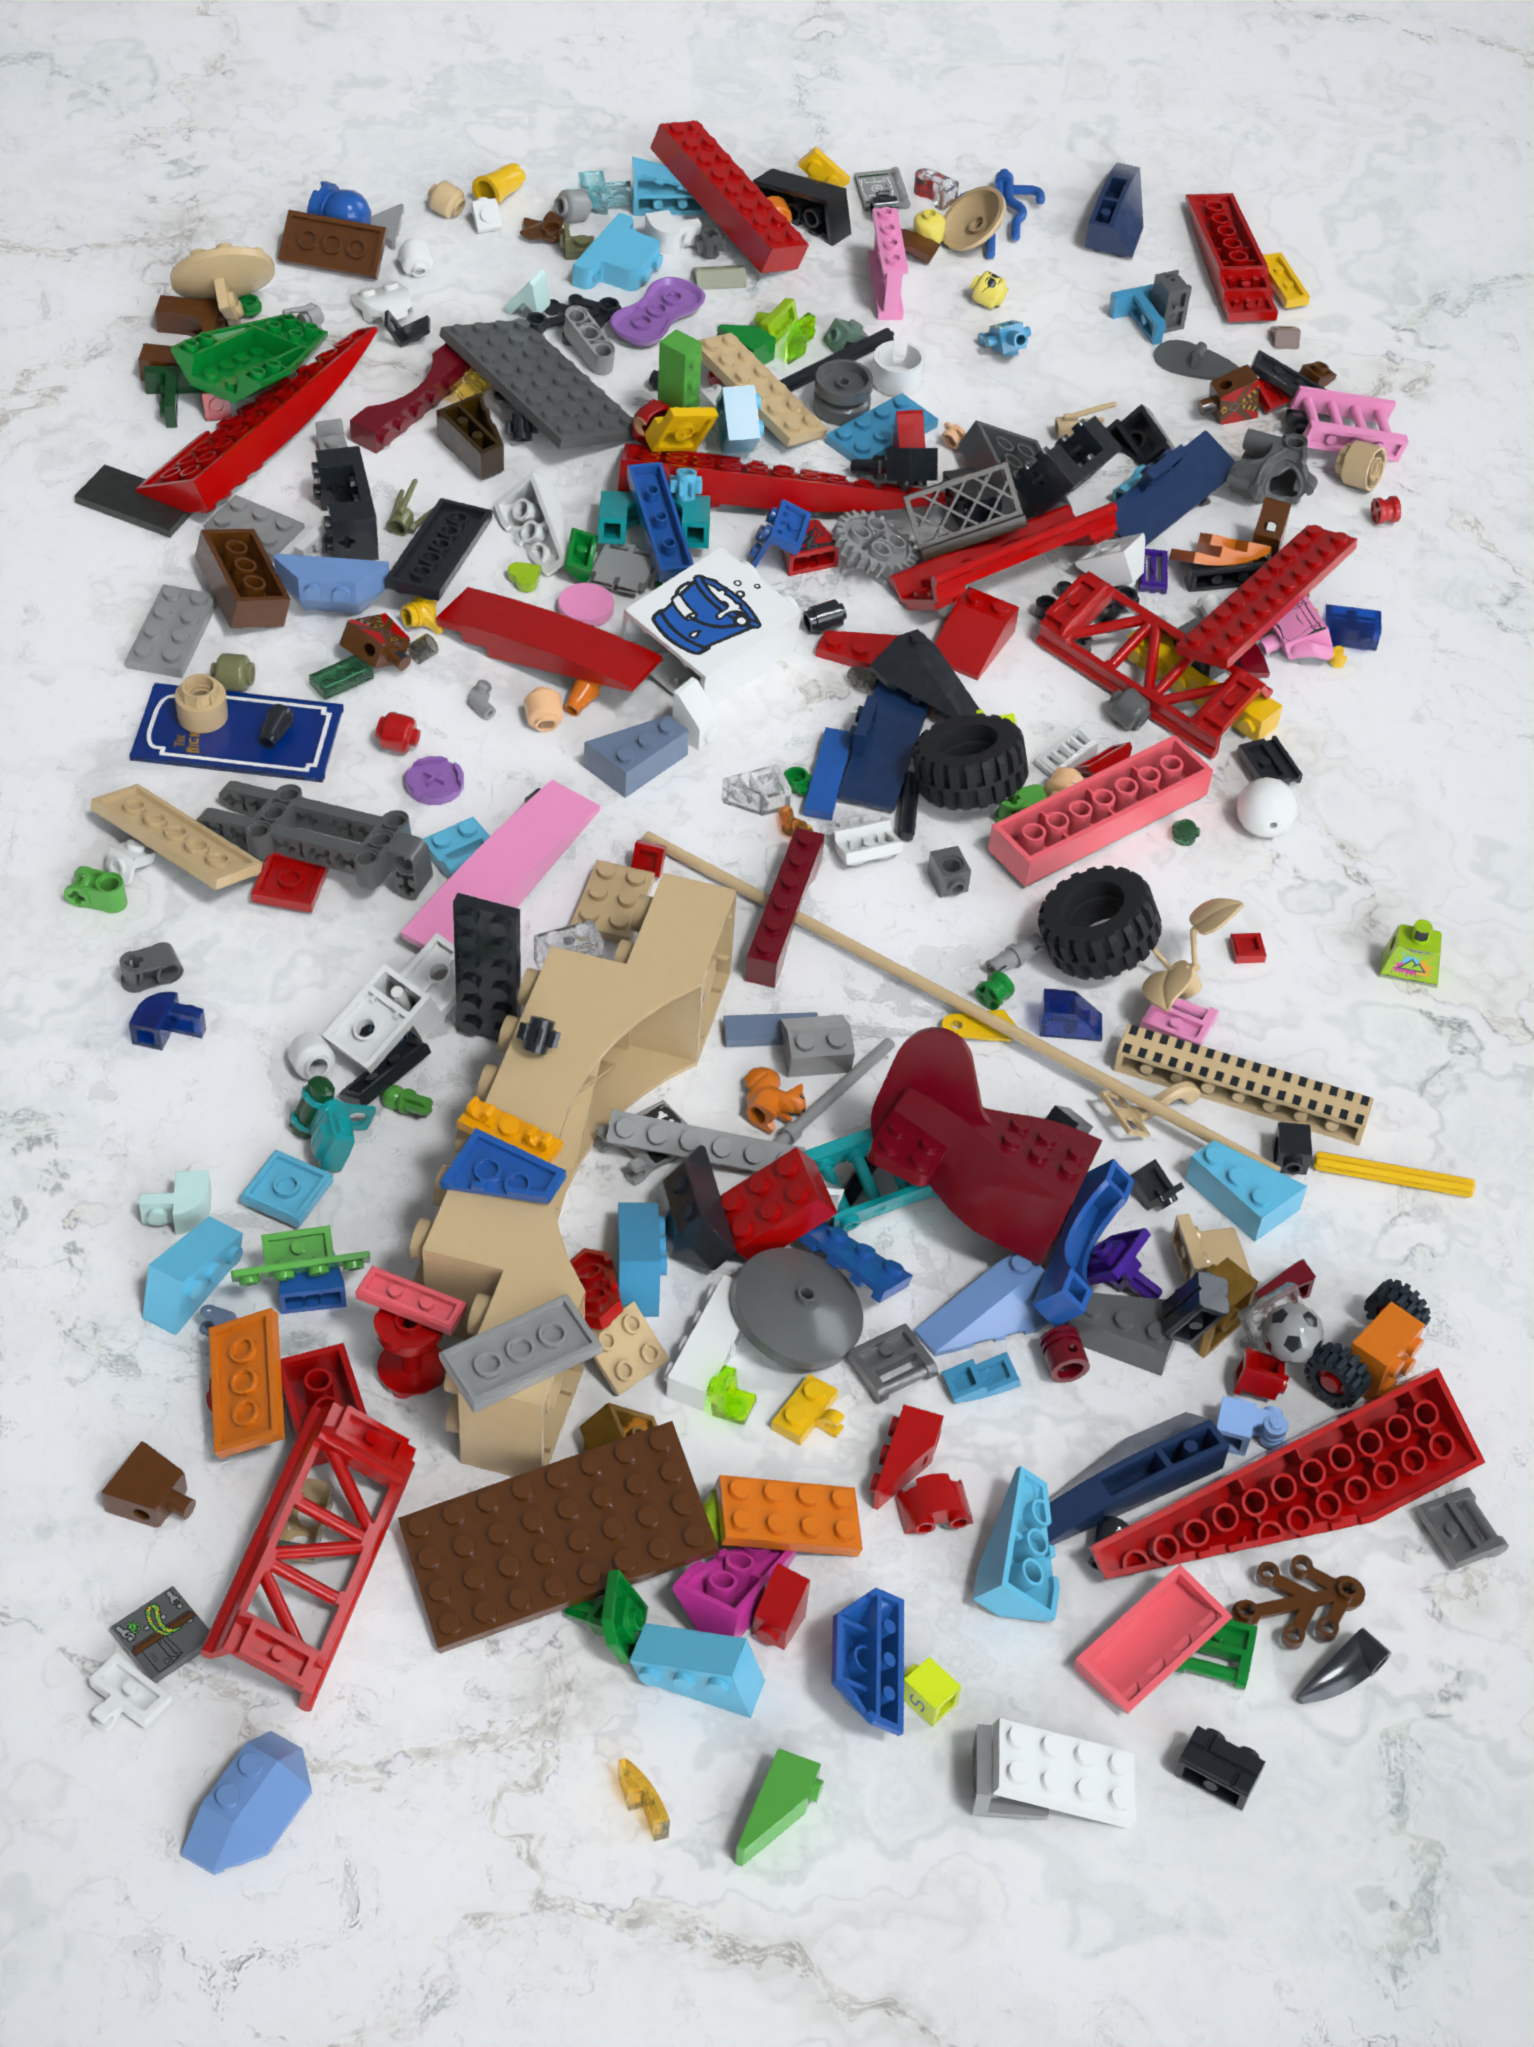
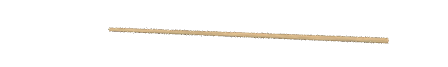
M650 831L645 833L643 841L667 846V855L725 886L737 890L740 894L766 907L770 895ZM800 911L798 912L795 923L1201 1140L1207 1143L1215 1140L1278 1172L1281 1171L1280 1166L812 917Z

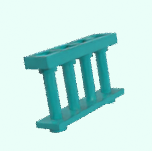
M871 1128L816 1146L804 1152L816 1162L823 1179L838 1187H841V1184L834 1171L835 1166L846 1161L852 1163L868 1198L867 1202L850 1207L843 1193L838 1205V1214L831 1218L830 1226L850 1231L868 1219L933 1196L935 1199L939 1197L928 1184L923 1187L911 1185V1183L895 1175L893 1177L899 1190L884 1196L880 1195L864 1159L873 1142Z

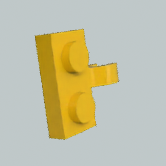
M816 146L798 161V167L808 175L806 178L843 188L850 183V176Z
M809 1374L771 1421V1430L800 1446L815 1426L829 1436L837 1438L844 1429V1426L840 1424L844 1419V1415L835 1409H830V1407L838 1398V1389Z

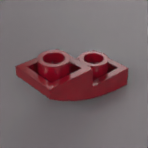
M1256 643L1234 663L1235 666L1240 667L1257 679L1269 678L1268 665Z

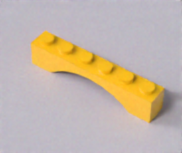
M1136 629L1134 632H1132L1130 635H1128L1127 640H1128L1138 629ZM1161 632L1156 678L1160 681L1182 658V656L1176 654V647L1172 638ZM1150 633L1126 658L1143 670L1146 668ZM1190 665L1171 688L1180 692L1219 684L1220 682L1201 674ZM1258 695L1233 722L1231 727L1253 741L1262 739L1278 726L1283 706L1271 698L1265 699ZM1210 697L1193 700V702L1201 707Z

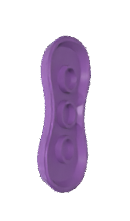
M664 277L650 284L641 300L616 311L611 316L609 323L621 339L638 346H650L663 338L674 321L696 312L704 303L706 296L700 287L685 279Z

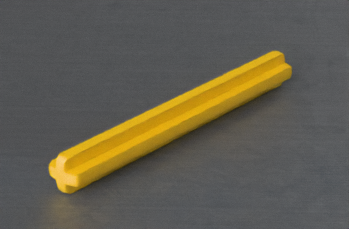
M1318 1151L1314 1158V1169L1469 1198L1475 1192L1476 1183L1473 1178Z

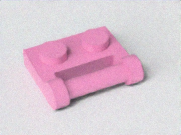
M1178 997L1169 1012L1163 1011L1151 1003L1141 1021L1140 1027L1202 1045L1216 1022L1219 1010L1212 1007L1206 1009Z

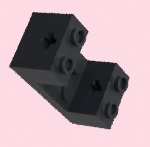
M1096 416L1087 422L1084 418L1071 428L1074 433L1070 437L1065 434L1054 444L1053 448L1044 447L1034 456L1037 461L1033 465L1031 462H1028L1017 472L1020 477L1014 482L1016 489L1040 517L1088 480L1123 449Z
M352 446L316 450V462H311L313 479H317V483L313 484L314 499L320 500L322 511L328 510V516H323L325 532L330 534V537L325 538L327 554H332L333 558L379 560L377 517L360 447Z

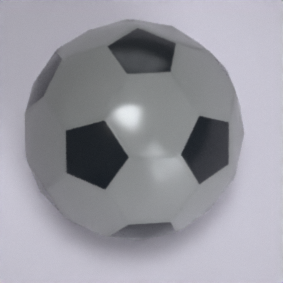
M1296 1302L1286 1303L1277 1306L1267 1315L1263 1324L1262 1336L1265 1347L1273 1357L1285 1363L1297 1364L1308 1361L1320 1350L1324 1340V1329L1321 1319L1313 1309Z

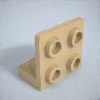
M1190 1214L1176 1215L1170 1240L1185 1283L1196 1272L1206 1271L1212 1264L1217 1266L1226 1257L1252 1276L1235 1228L1199 1231L1197 1226H1193Z
M635 1302L623 1306L624 1311L604 1330L591 1328L603 1346L602 1353L593 1357L616 1395L622 1394L669 1361L668 1355Z

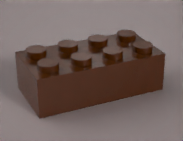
M255 529L201 530L195 558L229 627L241 629L248 627L284 626L291 599L280 577L275 573V568Z

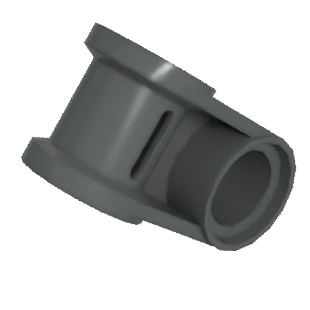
M160 942L150 947L126 952L119 960L120 969L123 971L121 986L124 990L132 993L176 982L184 972L172 945L167 942Z

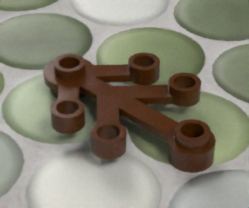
M1296 1555L1293 1557L1289 1567L1290 1574L1299 1580L1307 1579L1324 1590L1314 1592L1280 1575L1276 1564L1268 1561L1261 1563L1256 1573L1258 1583L1265 1587H1273L1290 1597L1258 1604L1247 1599L1240 1600L1232 1607L1230 1613L1232 1615L1231 1620L1257 1626L1260 1619L1298 1611L1293 1623L1284 1628L1281 1636L1283 1645L1289 1649L1295 1650L1302 1646L1305 1639V1630L1318 1607L1332 1604L1327 1617H1322L1315 1629L1318 1639L1323 1642H1332L1338 1634L1339 1623L1345 1611L1357 1609L1365 1599V1589L1357 1579L1351 1576L1333 1578L1314 1568L1312 1560L1306 1555ZM1301 1564L1305 1566L1307 1570H1300L1296 1567V1565ZM1268 1571L1273 1577H1266L1262 1572ZM1342 1589L1348 1590L1353 1594H1347ZM1241 1610L1248 1611L1252 1615H1244ZM1322 1627H1330L1333 1632H1325ZM1293 1633L1297 1635L1299 1639L1293 1640L1289 1638L1287 1634Z

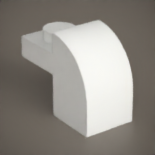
M669 210L645 213V235L657 238L660 241L661 253L680 254V248L695 246V235L701 236L702 224L699 218L675 222Z

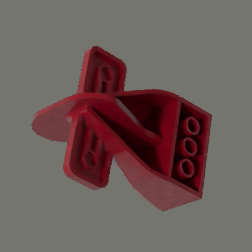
M929 1027L915 1032L907 1038L898 1050L873 1105L870 1122L873 1142L867 1152L868 1160L875 1166L913 1185L923 1187L928 1184L948 1209L973 1231L1041 1266L1103 1140L1084 1131L1048 1119L984 1108L981 1102L973 1055L964 1039L957 1033L942 1027Z

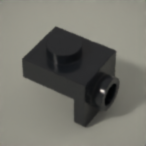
M1156 1159L1130 1175L1135 1180L1133 1189L1147 1210L1157 1205L1163 1210L1177 1201L1176 1193L1185 1188L1182 1182L1173 1186Z

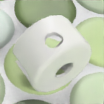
M894 341L882 343L876 348L873 355V385L879 391L891 396H897L901 393L906 396L914 394L923 383L924 352L918 346L907 342L906 358L902 361L895 360L893 358Z

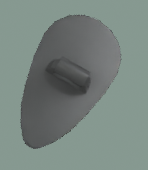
M1168 340L1156 347L1154 355L1156 363L1162 369L1174 374L1204 380H1214L1239 368L1229 359L1207 349V345L1204 342L1194 344L1183 340Z

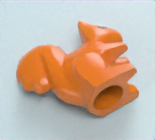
M767 1067L753 1068L744 1079L746 1081L745 1086L750 1089L746 1097V1113L749 1122L771 1134L775 1130L773 1120L776 1117L788 1123L792 1121L788 1113L801 1114L806 1110L803 1084H799L787 1092L779 1089L781 1085L780 1076L776 1071Z

